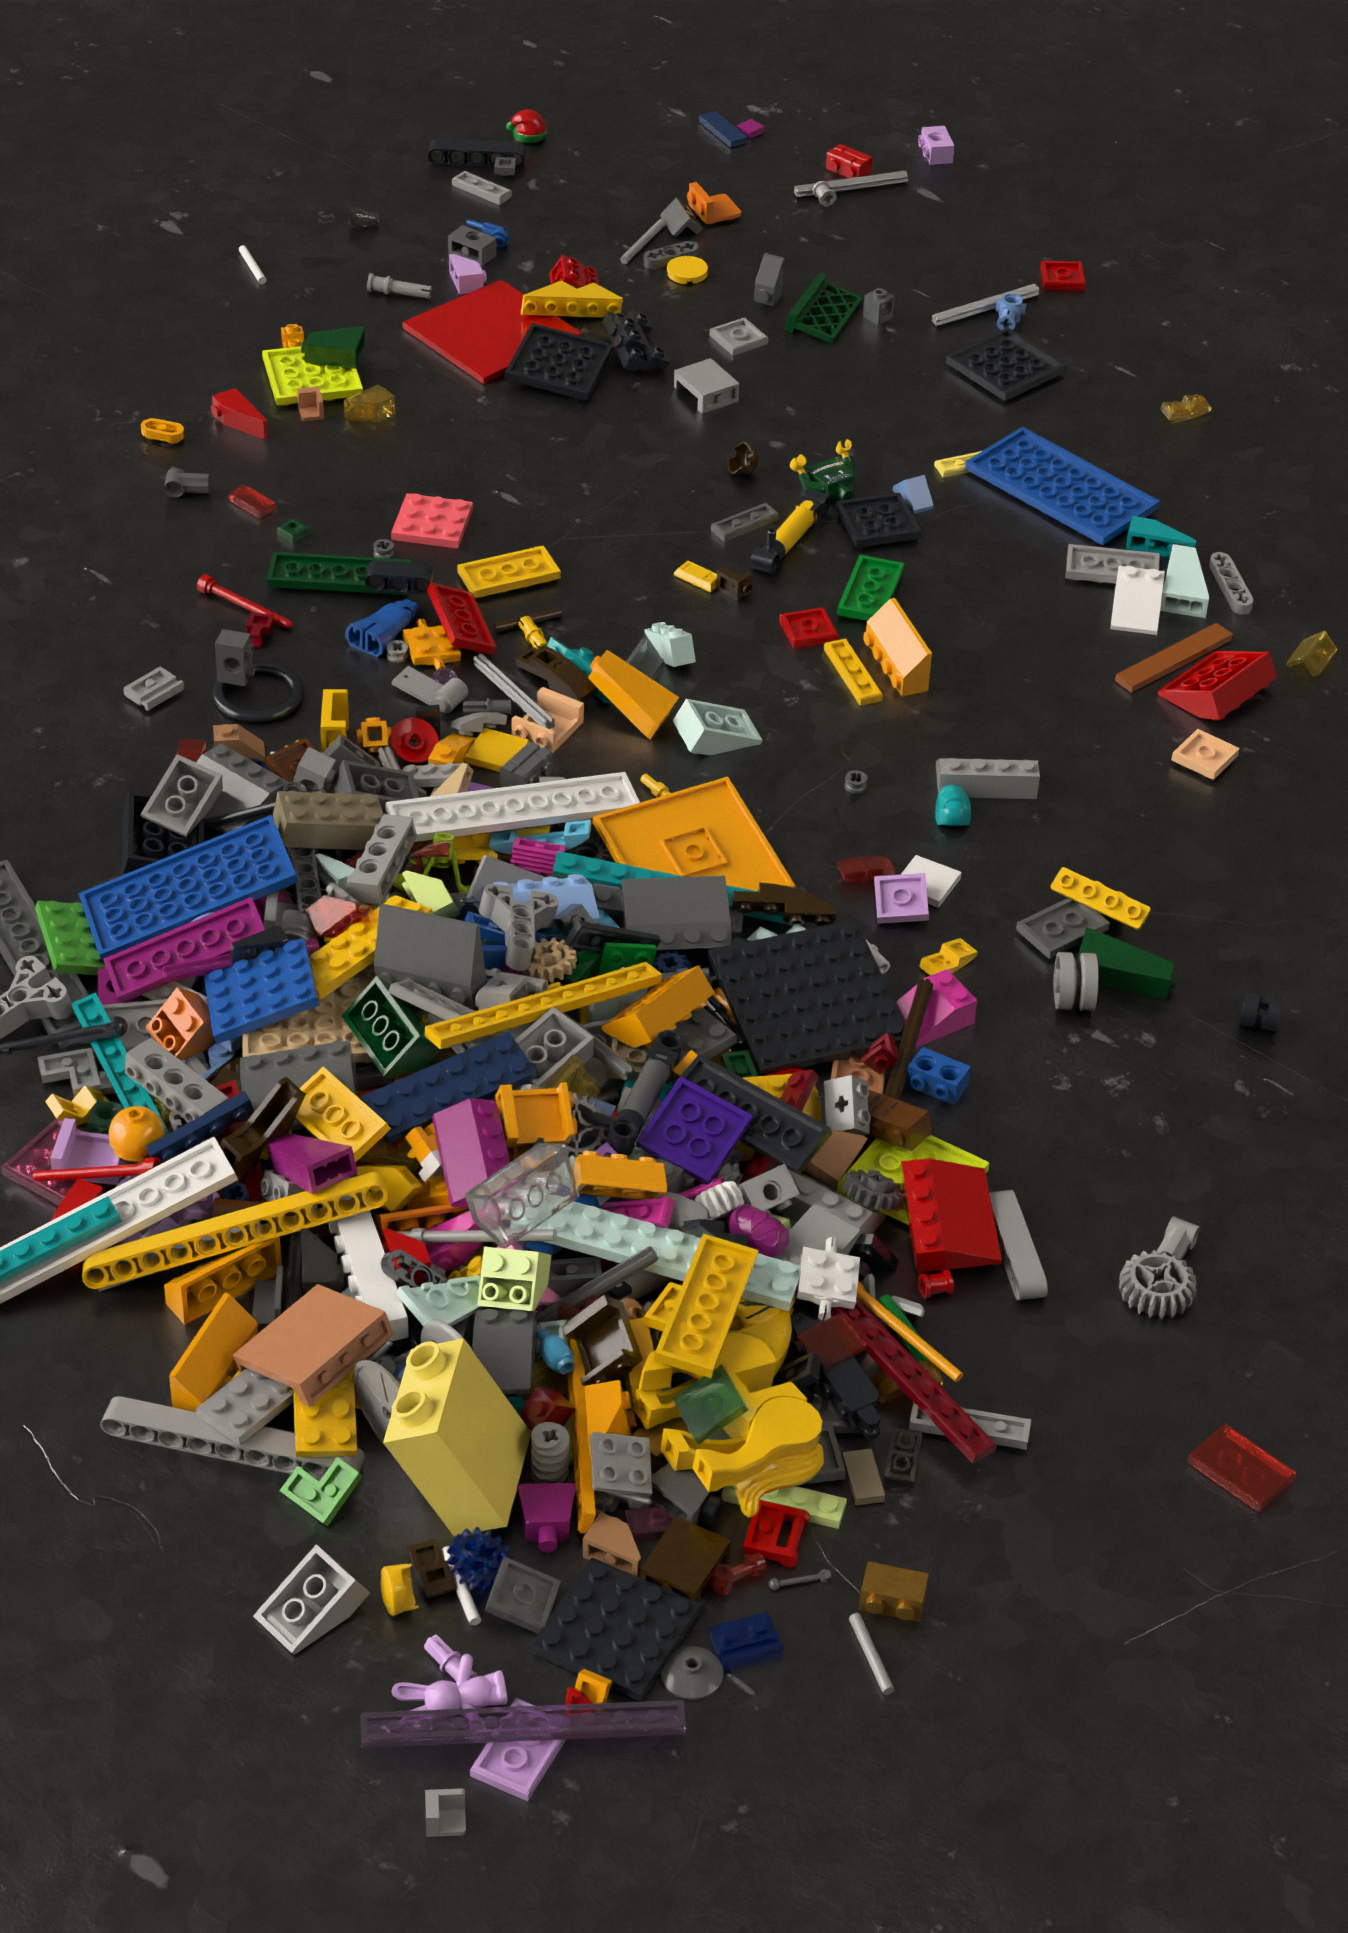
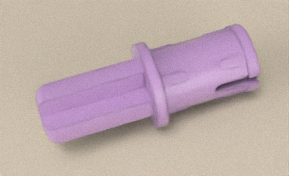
M438 1635L429 1637L424 1645L425 1650L440 1664V1670L444 1673L447 1672L456 1681L461 1654L458 1651H453ZM471 1670L470 1678L477 1677V1673Z

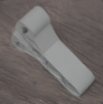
M488 884L483 891L479 913L485 918L491 919L505 932L506 964L517 971L527 970L535 947V932L541 928H548L553 925L559 900L553 894L530 890L527 903H520L513 898L512 887Z
M34 956L23 957L17 962V973L11 987L0 996V1039L28 1020L49 1017L61 1020L69 1017L74 1011L71 1006V998L65 986L56 977L51 979L47 968Z

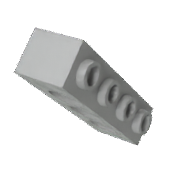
M384 814L379 824L375 826L370 841H367L362 857L358 858L356 868L347 880V888L350 890L351 896L358 902L383 904L417 838L413 817Z
M152 1038L147 1039L126 1053L125 1073L128 1077L143 1086L148 1093L161 1100L170 1110L179 1114L187 1123L229 1099Z

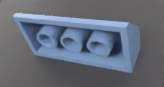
M572 874L568 878L563 879L545 877L543 881L521 879L518 880V883L512 884L506 882L493 883L512 887L513 898L520 903H527L530 890L553 894L559 900L555 916L572 904H582L594 923H600L592 884L582 875ZM553 922L551 927H557L555 922Z

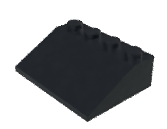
M128 791L122 813V875L203 843L204 817L189 835L184 837L141 817V812L151 798V794Z

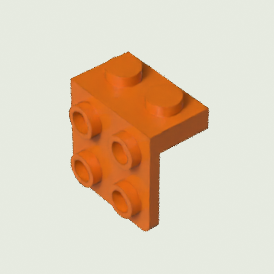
M697 182L689 183V192L687 193L689 206L705 224H714L741 216V210L726 194L709 196Z

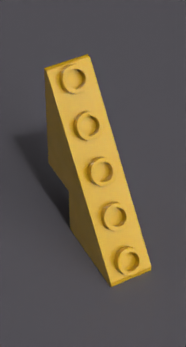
M559 281L524 294L521 314L605 317L608 311L614 314L621 313L623 298L596 283L576 289L563 281Z

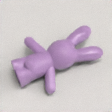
M464 1654L460 1660L456 1683L441 1680L429 1686L405 1682L395 1684L391 1692L396 1699L400 1701L425 1702V1705L401 1715L397 1722L399 1729L409 1731L432 1718H448L461 1709L474 1731L477 1733L483 1732L486 1725L475 1708L507 1704L508 1698L503 1672L498 1670L491 1674L470 1678L473 1657L470 1654Z

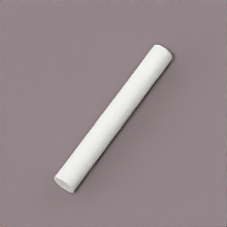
M244 245L240 246L239 252L259 284H264L266 278L249 250Z
M446 1546L441 1551L444 1560L448 1561L457 1587L456 1592L469 1624L472 1626L477 1625L481 1622L480 1615L451 1546Z

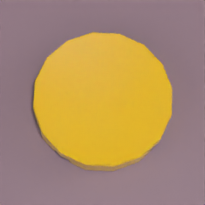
M676 257L667 264L668 277L680 284H687V281H693L692 284H697L707 277L708 265L697 257Z

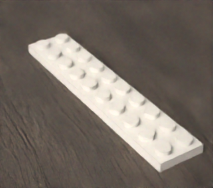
M620 772L386 802L385 811L389 815L413 817L417 834L415 842L433 840L435 833H448L456 837L593 819L594 816L640 803L626 773Z
M215 1137L0 1247V1250L107 1196L122 1222L1 1283L0 1304L78 1264L90 1255L124 1240L237 1181V1176Z

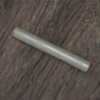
M854 1613L849 1617V1621L883 1695H890L895 1690L860 1613Z

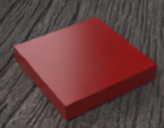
M1041 261L1040 268L1044 290L1085 291L1086 283L1082 262Z
M824 607L779 614V622L793 649L821 645L838 640L839 635Z

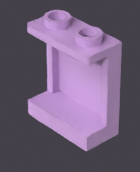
M64 1118L50 1158L52 1170L129 1165V1161L119 1158L114 1154V1149L110 1147L107 1134L76 1131L75 1119ZM121 1177L90 1178L82 1180L95 1183L118 1185L120 1183Z

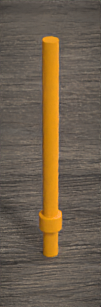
M858 1281L856 1298L952 1380L958 1382L962 1378L963 1373L867 1293L864 1290V1285Z

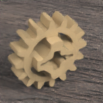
M542 938L540 943L535 941L529 968L522 971V975L549 979L550 983L554 982V978L563 980V974L571 975L572 969H576V950L566 945L565 940L557 942L556 938H552L551 941H546L545 938Z

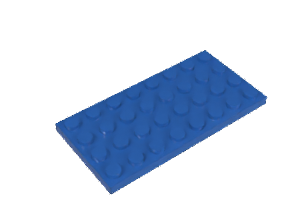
M1024 427L1019 428L965 463L966 470L976 476L981 477L992 485L1001 488L1102 545L1130 527L1132 516L1145 518L1159 509L1160 501Z
M269 815L78 894L102 962H104V958L188 924L203 914L217 912L252 897L253 901L263 898L268 894L287 888L299 882L273 817Z

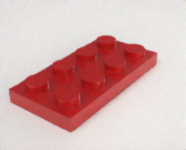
M430 583L427 591L451 646L458 649L473 650L479 654L493 655L497 647L472 592Z

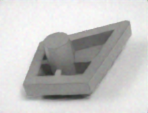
M897 1296L891 1297L904 1315L908 1314L916 1318L923 1317L925 1310L921 1304Z

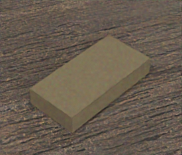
M872 1449L842 1452V1460L855 1506L884 1502L885 1493Z

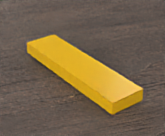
M847 639L824 643V651L859 705L881 702L883 694Z

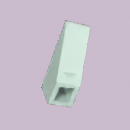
M665 622L654 623L652 628L644 629L645 634L661 658L664 659L665 664L677 667L696 662L692 634L684 632L683 629L674 628L673 625H666Z

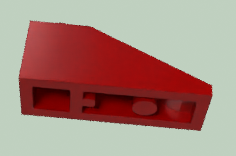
M236 388L212 395L213 405H211V411L215 418H218L224 425L263 440L268 439L267 419Z

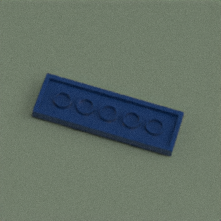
M510 1032L363 1095L361 1096V1101L391 1128L383 1136L389 1144L407 1136L415 1127L421 1126L422 1129L433 1123L432 1117L437 1112L469 1098L483 1100L493 1098L500 1085H512L513 1089L536 1079L537 1071Z

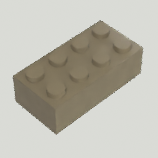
M278 791L273 812V819L285 847L365 850L367 841H370L374 834L375 826L379 824L383 817L378 796L371 794Z

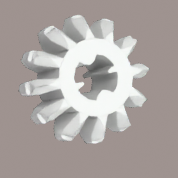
M733 1181L724 1182L709 1188L695 1198V1202L707 1208L709 1220L725 1218L731 1215L735 1208L744 1204L742 1192Z

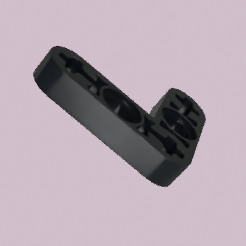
M394 1250L382 1257L381 1269L383 1273L402 1286L409 1285L410 1288L420 1287L414 1282V1273L416 1271H420L424 1275V1283L432 1282L435 1285L448 1282L447 1278L405 1251ZM397 1258V1264L402 1268L394 1269L395 1263L392 1262V1259ZM416 1317L408 1331L409 1337L404 1340L406 1352L418 1346L415 1340L421 1338L424 1326Z

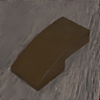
M437 1538L408 1546L407 1553L426 1598L456 1590L457 1587L448 1561L444 1560Z

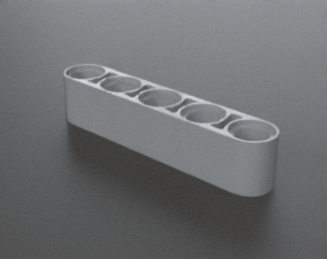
M1014 1191L990 1192L1001 1259L1016 1300L1047 1297V1280Z

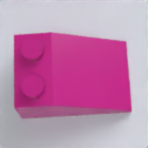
M948 969L926 977L933 983L934 987L915 1048L975 1023L977 999ZM917 985L895 1002L905 1024Z

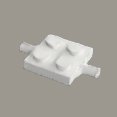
M832 1237L826 1239L825 1250L803 1247L797 1289V1299L811 1301L820 1306L818 1318L823 1320L825 1313L824 1321L830 1320L831 1307L854 1309L857 1296L860 1257L837 1253L838 1240L834 1238L832 1242Z

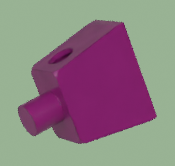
M576 1483L518 1484V1510L525 1539L529 1542H539V1549L543 1552H553L557 1549V1541H567L570 1537L575 1510Z

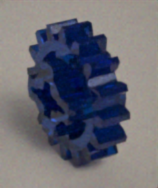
M476 1527L472 1533L467 1528L462 1534L458 1533L451 1542L452 1544L447 1550V1553L451 1555L447 1560V1564L454 1565L451 1574H459L461 1576L460 1584L468 1582L469 1590L473 1591L478 1586L481 1593H485L488 1588L492 1590L503 1557L505 1556L513 1560L512 1556L506 1555L509 1546H501L499 1544L501 1541L500 1536L493 1539L491 1537V1530L481 1534L479 1527Z

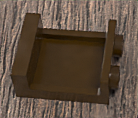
M603 1295L561 1326L564 1336L575 1340L587 1373V1375L580 1379L582 1386L616 1381L622 1375L631 1372L633 1367L643 1361L624 1304L614 1298Z
M676 1516L642 1565L640 1578L700 1603L701 1591L721 1562L726 1563L729 1559L730 1540L718 1533H712L701 1528L692 1521H686Z

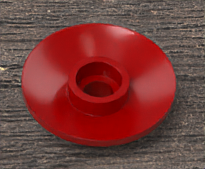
M406 718L399 721L392 729L390 735V744L394 753L403 761L412 764L427 762L436 743L439 742L435 729L428 722L419 718ZM409 742H414L416 747L411 746Z

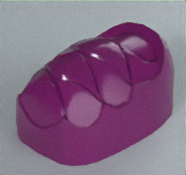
M743 1204L735 1208L729 1219L730 1233L748 1235L747 1247L759 1250L758 1253L768 1257H776L789 1245V1230L781 1221L776 1220L769 1213L752 1205Z

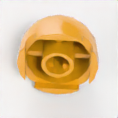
M132 1106L119 1111L111 1121L108 1134L109 1144L114 1149V1154L126 1161L136 1162L143 1161L144 1156H148L146 1146L166 1136L162 1119L152 1109L144 1106Z

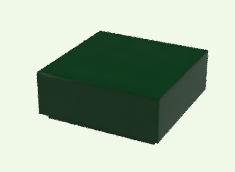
M292 519L277 528V535L294 544L309 535V528Z

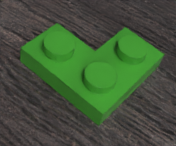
M337 1457L320 1481L297 1466L280 1491L328 1526L364 1475Z

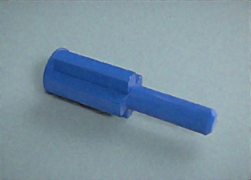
M470 219L466 222L468 226L481 229L483 233L488 235L499 228L506 230L505 227L487 222L482 224Z

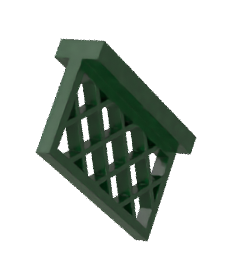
M819 272L789 312L785 331L793 333L795 329H798L832 344L862 303L863 297L826 282L827 275ZM826 290H828V291H830V292H832V293H834V294L828 295L827 292H826ZM849 299L854 302L847 303L846 300ZM839 300L840 303L833 304L832 301ZM826 301L827 304L820 305L819 302ZM845 309L846 312L839 313L838 310ZM824 311H832L833 314H826ZM811 312H818L820 315H812ZM830 320H837L839 323H831ZM817 321H824L825 324L818 325ZM804 322H811L812 325H806ZM824 330H830L831 335H830V334H827V333H825V332H823V331H824Z

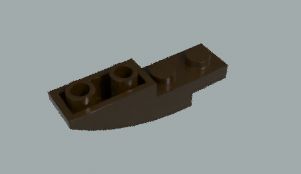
M544 646L540 650L531 647L515 658L518 667L548 680L550 689L577 701H585L598 691V688L580 668L548 646Z
M760 882L757 892L734 891L732 896L731 910H738L739 913L743 914L763 911L765 914L774 915L783 912V922H789L792 925L815 923L817 926H827L834 924L837 916V909L820 898L802 890L778 884Z

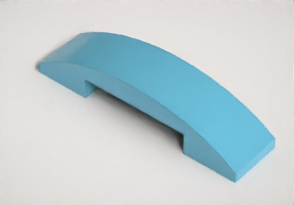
M591 820L566 822L565 830L561 832L518 836L516 829L494 831L490 835L489 848L500 853L512 855L515 838L519 837L565 845L566 851L578 846L590 837Z

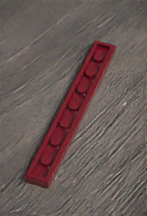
M857 1299L854 1309L831 1307V1316L972 1464L995 1452L997 1445Z

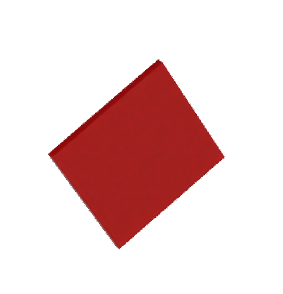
M502 279L403 322L404 330L483 384L505 375V371L531 323L582 336L580 331L557 316L522 315L521 309L524 294Z

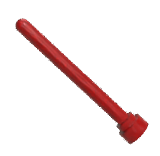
M203 574L197 582V590L206 595L216 594L253 613L274 614V623L286 629H290L293 626L291 620L219 586L212 576Z
M150 1157L140 1161L139 1164L39 1170L33 1172L32 1179L36 1182L75 1180L78 1178L137 1176L155 1168L161 1162L158 1157Z

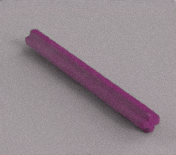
M317 939L305 940L310 955L319 950ZM230 954L167 965L162 968L164 980L168 982L206 975L213 970L233 966L236 962L232 963Z

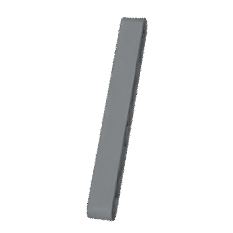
M120 1396L111 1399L100 1424L104 1432L114 1437L292 1474L295 1468L299 1466L317 1480L322 1479L337 1458L295 1457V1433L264 1426L239 1446L198 1418L197 1412ZM357 1447L356 1456L339 1458L360 1472L365 1460V1454Z

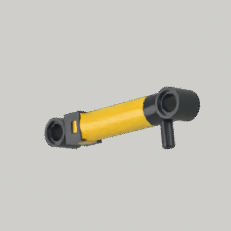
M807 489L804 496H801L795 503L793 513L778 530L768 529L767 542L762 547L757 546L754 549L750 559V567L774 575L781 559L808 528L814 529L821 521V516L824 517L827 514L831 505V496L813 489Z

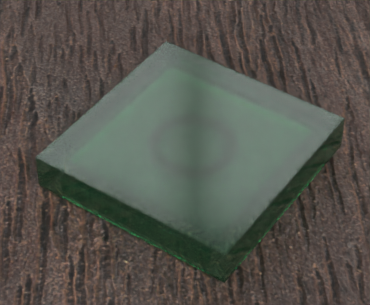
M722 1364L714 1369L711 1378L703 1376L672 1398L691 1435L698 1444L749 1411L729 1373Z

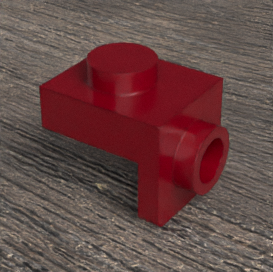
M887 1032L871 1044V1047L868 1048L869 1053L862 1058L865 1065L880 1075L900 1060L895 1038Z

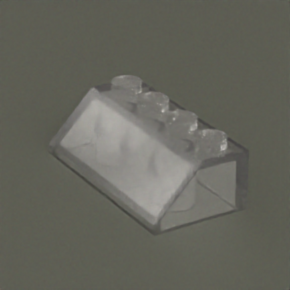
M538 1143L465 1193L472 1220L504 1249L580 1197L565 1144Z

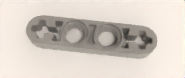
M1223 552L1213 553L1210 557L1209 568L1229 606L1237 614L1250 613L1253 606V597L1231 557Z

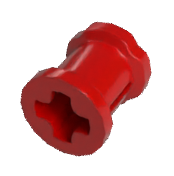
M943 1269L938 1274L926 1275L922 1273L918 1276L919 1291L924 1299L930 1298L933 1294L945 1292L948 1295L953 1293L954 1282L948 1269Z

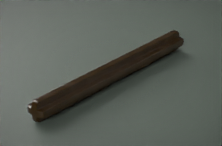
M927 978L925 980L921 979L918 982L898 1048L900 1060L893 1064L884 1094L900 1100L908 1066L913 1057L934 987L933 983Z

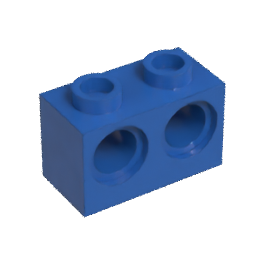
M922 1047L908 1066L906 1086L955 1105L969 1086L971 1066Z

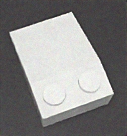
M1118 566L1110 629L1157 635L1165 571L1135 568L1133 566Z

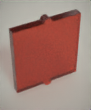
M840 1313L797 1335L798 1341L808 1353L814 1351L821 1357L820 1367L824 1371L867 1349V1344L857 1334L856 1327H851Z

